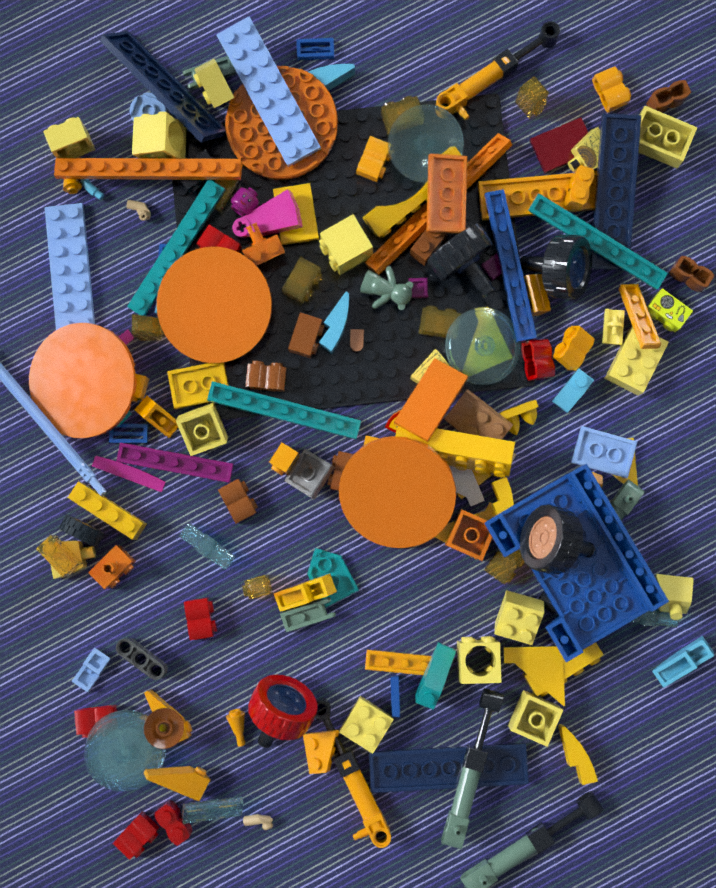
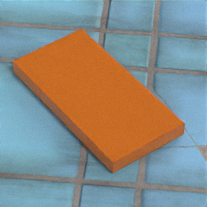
M430 153L428 155L427 232L459 234L466 229L467 156Z
M434 358L394 420V424L429 442L468 380V376Z

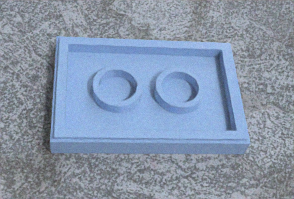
M581 426L571 463L579 466L587 463L590 469L627 479L638 441Z

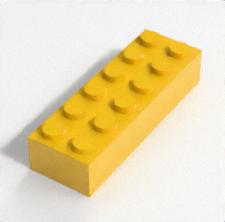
M397 426L395 436L408 437V439L427 444L446 461L448 466H453L462 471L467 469L474 470L479 474L493 473L497 477L510 476L515 442L443 429H436L429 442H426Z

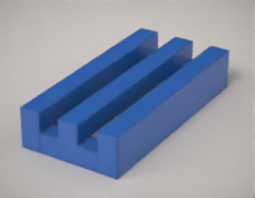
M297 39V60L334 59V39ZM330 45V47L301 48V46Z
M121 424L119 427L115 426L109 431V443L148 444V424ZM114 428H144L143 432H114ZM114 436H143V439H114Z
M390 675L392 717H400L398 675Z

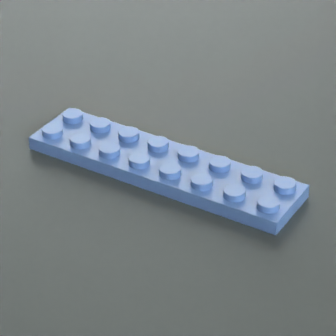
M247 17L218 33L217 37L287 166L290 167L319 151L321 147L251 18Z
M77 203L45 207L56 330L74 323L95 324L84 205Z

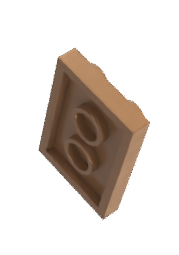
M468 389L445 417V420L461 433L501 440L513 426L511 422Z

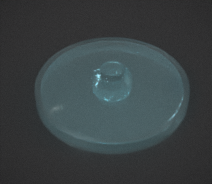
M418 105L404 111L393 123L388 137V150L393 165L403 176L416 182L426 183L428 180V155L430 153L442 154L452 146H455L461 155L463 152L464 143L460 125L451 113L435 105Z
M482 307L466 311L454 320L447 333L445 344L447 359L452 368L468 376L467 382L477 385L499 382L507 377L517 364L520 354V342L517 343L513 323L506 315L495 309Z

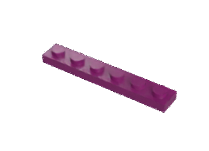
M120 443L116 460L121 463L227 483L231 481L234 466L232 463Z

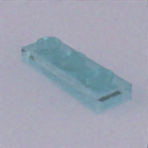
M242 796L183 804L182 822L186 824L242 816Z

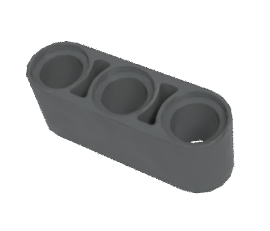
M127 637L117 642V653L149 678L158 680L166 675L168 671L167 664L136 640ZM124 642L130 644L131 649L129 652L123 650L122 644ZM140 653L146 656V662L144 664L138 661V655ZM155 665L161 667V675H156L153 672Z

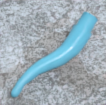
M81 179L82 185L89 194L99 200L103 199L104 194L89 179Z

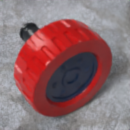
M278 674L270 675L260 680L248 704L250 717L261 730L258 743L263 748L271 747L275 738L295 740L305 735L313 723L318 709L316 698L306 685L292 677Z

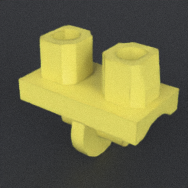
M604 310L603 344L622 345L625 310Z

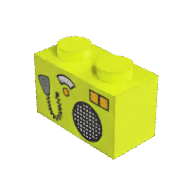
M663 288L657 292L647 306L651 319L660 321L663 327L670 332L678 331L693 312V310Z

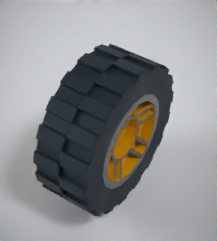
M67 514L59 526V529L94 547H98L105 534Z

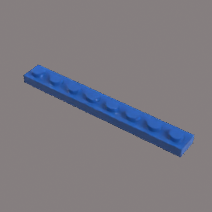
M504 189L487 192L484 194L516 341L518 343L537 338L505 192Z

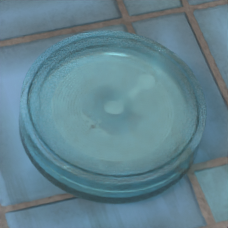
M131 710L117 711L104 716L92 727L86 739L84 760L89 774L98 784L114 791H132L151 782L146 780L144 775L145 769L162 768L165 760V749L152 746L144 735V724L148 717L147 715Z

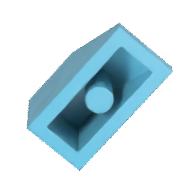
M581 369L576 370L552 402L568 413L586 392L594 379Z

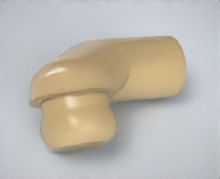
M134 200L127 201V209L136 210L140 220L147 221L150 219L151 212L146 203Z
M255 814L244 816L243 818L245 826L262 824L264 830H269L273 827V819L267 815Z

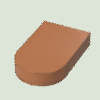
M350 329V347L355 352L361 351L363 348L364 330Z

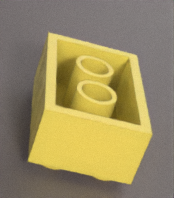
M644 106L639 114L641 115L638 153L678 168L684 161L697 127Z
M632 326L625 336L604 379L639 396L644 393L669 342L659 337L661 342L659 348L641 349Z

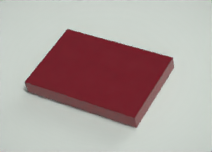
M582 117L530 138L529 141L544 174L567 165L569 161L575 158L571 152L572 148L588 133Z

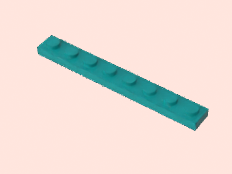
M212 180L206 182L129 302L128 308L142 317L146 316L157 299L159 286L164 275L176 260L185 255L226 190Z
M537 194L528 209L529 212L565 234L585 237L592 251L655 290L659 289L668 274L541 194Z
M213 381L207 401L354 440L357 439L361 420Z

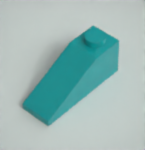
M437 643L415 693V703L434 710L442 693L456 649Z

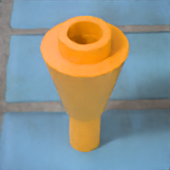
M64 179V192L76 194L81 190L82 185L78 179Z
M233 709L229 711L226 718L233 733L236 735L238 747L245 745L243 735L245 712L240 709Z

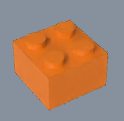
M462 509L459 510L445 546L483 561L492 540V536L484 524L487 520Z

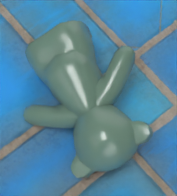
M391 266L386 267L388 281L368 270L362 282L360 292L381 296V298L373 302L372 307L375 309L379 308L392 299L398 304L400 310H404L412 298L413 283L409 281L406 284H396Z

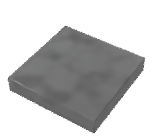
M304 449L284 481L315 500L335 467Z

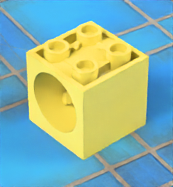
M158 112L155 115L142 114L141 117H134L132 155L137 158L185 159L187 128L167 112Z
M354 214L320 233L319 247L325 256L328 254L331 268L334 272L338 271L339 275L368 260L373 255V246Z
M482 636L481 640H475L473 637H461L462 641H457L459 682L461 684L501 683L500 642L495 640L493 636ZM475 646H485L484 649L488 653L491 652L492 657L491 664L484 669L485 671L480 673H474L465 663L466 655Z

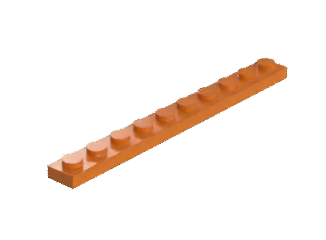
M498 133L467 163V189L512 146L510 139ZM427 202L365 262L368 268L380 275L387 266L427 229Z
M56 158L54 177L56 179L241 180L242 160Z

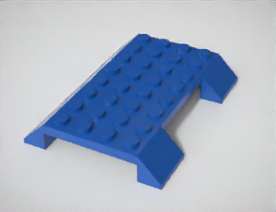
M587 463L484 523L502 555L506 557L520 549V536L524 523L528 516L538 507L543 505L561 507L572 511L579 518L583 528V540L594 544V555L590 558L579 556L569 570L558 575L531 569L558 614V617L545 628L565 662L582 654L583 649L648 611L653 612L669 602Z

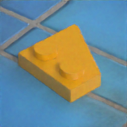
M339 730L312 732L303 735L309 774L327 773L330 771L332 756L335 752V738L338 737Z

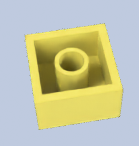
M215 59L195 68L196 74L193 76L199 88L203 86L205 91L202 93L208 105L212 104L216 108L234 98Z
M79 117L69 118L64 123L52 125L43 131L51 152L56 158H78L95 151L90 135Z
M215 403L178 415L176 423L190 456L227 443L228 435Z
M506 590L495 621L494 634L533 645L544 615V601Z
M523 690L508 723V727L512 732L548 747L563 709L557 704Z
M360 696L342 724L339 733L373 754L394 718Z

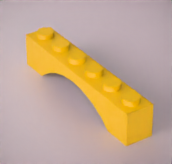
M455 146L449 147L442 153L444 155L462 156ZM428 180L414 196L406 201L395 205L376 206L362 217L375 236L384 237L391 232L390 228L393 225L401 224L406 220L405 216L408 213L416 212L421 207L420 204L425 200L427 201Z

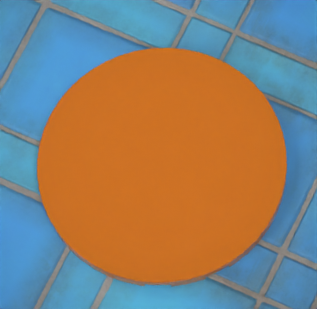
M277 66L321 149L288 167L243 84L235 90L234 98L229 102L225 127L230 147L236 157L241 159L242 164L249 170L266 178L292 179L312 171L327 157L336 139L338 116L330 92L314 75L302 69Z
M204 247L180 257L167 270L157 295V315L167 339L184 355L207 363L232 361L251 351L266 333L272 314V297L263 273L246 256L223 247Z
M74 323L61 327L42 342L34 355L29 373L31 399L62 435L73 438H91L105 434L123 420L131 407L130 404L137 386L133 357L125 343L115 333L102 326L90 323Z
M390 436L367 443L351 456L340 478L339 499L345 517L351 526L363 537L386 547L408 548L431 540L444 529L454 511L456 485L450 467L433 448L421 441L408 439V437Z

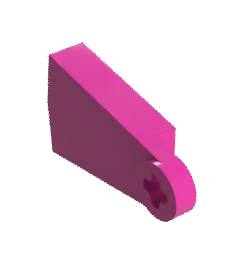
M288 189L254 209L250 214L236 219L232 226L234 234L240 238L250 237L246 228H244V232L239 230L241 224L246 227L251 225L253 232H255L252 224L257 222L262 236L303 228L299 207L293 193Z

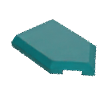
M315 548L307 572L309 579L312 580L331 574L337 592L327 597L320 598L322 600L330 597L331 601L324 604L325 608L359 591L342 556Z

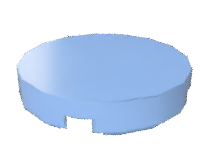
M148 92L134 98L130 106V115L133 122L134 117H141L142 114L168 113L167 108L152 93Z

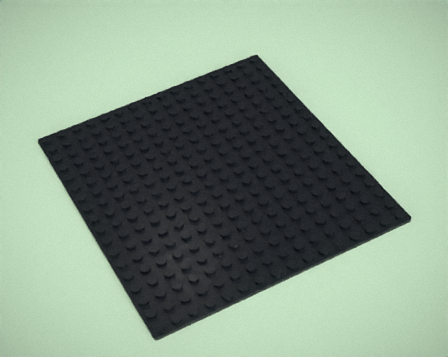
M479 95L468 100L467 105L464 106L469 115L467 120H464L458 112H455L448 118L439 117L435 112L436 100L337 111L338 129L333 147L327 157L312 171L292 179H271L254 173L242 164L241 180H215L214 182L226 191L185 254L200 248L196 243L208 225H211L241 244L242 249L239 253L244 255L242 250L251 246L253 241L251 237L240 238L233 232L232 226L234 221L243 217L231 208V198L240 188H252L258 194L259 205L256 207L258 208L274 198L273 189L310 183L319 240H321V232L354 214L373 246L374 254L416 212L408 213L405 216L406 220L399 225H393L390 228L391 232L384 237L375 236L362 217L376 206L395 205L414 196L428 180V155L430 153L442 154L449 147L455 146L462 156H467L468 163L495 135L499 133L504 136L499 95ZM441 104L444 107L449 106L448 104ZM186 129L185 159H193L204 150L212 159H238L230 147L227 134L223 137L200 142ZM370 136L390 143L391 150H393L390 161L386 160L384 164L386 168L383 178L378 179V182L356 174L358 164ZM505 152L467 189L466 229L478 223L493 242L492 247L477 262L490 280L491 285L495 287L491 294L485 298L482 297L481 292L476 289L465 272L457 273L453 277L441 281L428 262L423 266L410 256V249L419 239L418 237L389 266L393 269L396 284H406L409 278H428V298H411L404 310H400L398 304L392 299L375 309L372 307V304L381 296L360 292L366 272L368 270L372 271L365 264L366 261L339 275L338 271L334 272L331 268L328 254L325 256L321 251L319 240L282 245L285 253L257 265L267 280L271 293V319L263 338L251 351L240 358L224 362L229 386L315 409L408 400L417 386V383L410 379L411 375L435 349L438 350L452 368L462 373L478 324L475 312L489 307L511 358L469 376L459 394H464L467 389L473 393L533 386L535 380L528 381L526 377L525 361L521 351L522 343L527 341L518 343L516 341L502 274L492 281L481 266L494 256L497 251L490 220H482L477 184L479 181L510 179L507 153ZM172 180L176 226L178 227L200 192L190 195L179 180ZM426 200L420 204L421 207L427 202ZM514 217V218H510V219H511L512 228H513L514 237H515L516 246H517L518 255H519L518 241H517V233H516V225H515V217ZM241 224V228L239 230L244 232V228L246 226ZM275 233L278 235L279 240L281 242L280 233ZM448 233L447 238L441 244V246H443L445 243H447L449 240H451L458 234ZM275 234L266 235L263 238H269ZM385 269L379 276L388 281ZM345 292H348L349 311L347 323L341 340L333 354L322 348L319 344L328 330L326 327L322 337L318 336L316 343L319 344L316 355L312 354L311 359L289 352L288 348L300 312L322 319V325H324V321ZM350 329L364 330L363 348L361 351L355 352L351 349ZM189 357L190 367L207 363ZM252 361H261L267 366H271V363L283 364V367L287 369L285 391L275 392L247 389L245 386L248 364H252ZM213 402L195 405L194 410L211 404ZM215 403L221 420L262 416Z

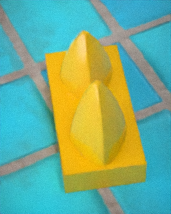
M531 400L499 412V414L513 424L509 431L517 435L520 428L518 414L521 415L525 422L534 425L537 418L536 408L538 404L536 400Z

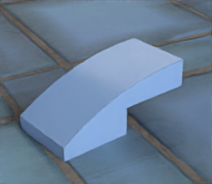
M94 648L72 682L89 693L111 658Z

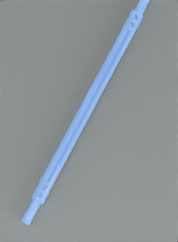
M0 362L1 382L87 483H90L100 496H103L107 491L95 478L94 472Z

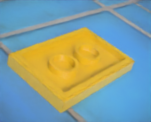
M310 183L273 189L274 197L287 189L293 193L300 210L303 228L280 232L281 244L287 245L319 240Z
M224 362L206 363L167 371L174 409L210 403V401H207L212 381L229 386Z

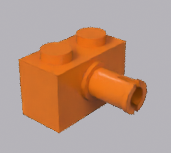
M257 222L252 224L255 232H253L251 225L245 227L253 243L251 246L243 249L242 252L256 266L285 253L277 234L269 238H263Z
M115 545L88 573L103 589H113L120 582L119 578L123 574L127 575L134 568L133 564L136 561L120 545Z

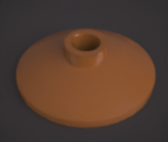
M160 708L153 711L147 717L144 724L145 738L152 746L159 749H167L176 745L184 732V723L181 716L170 708ZM161 724L166 725L165 731H160L159 727Z

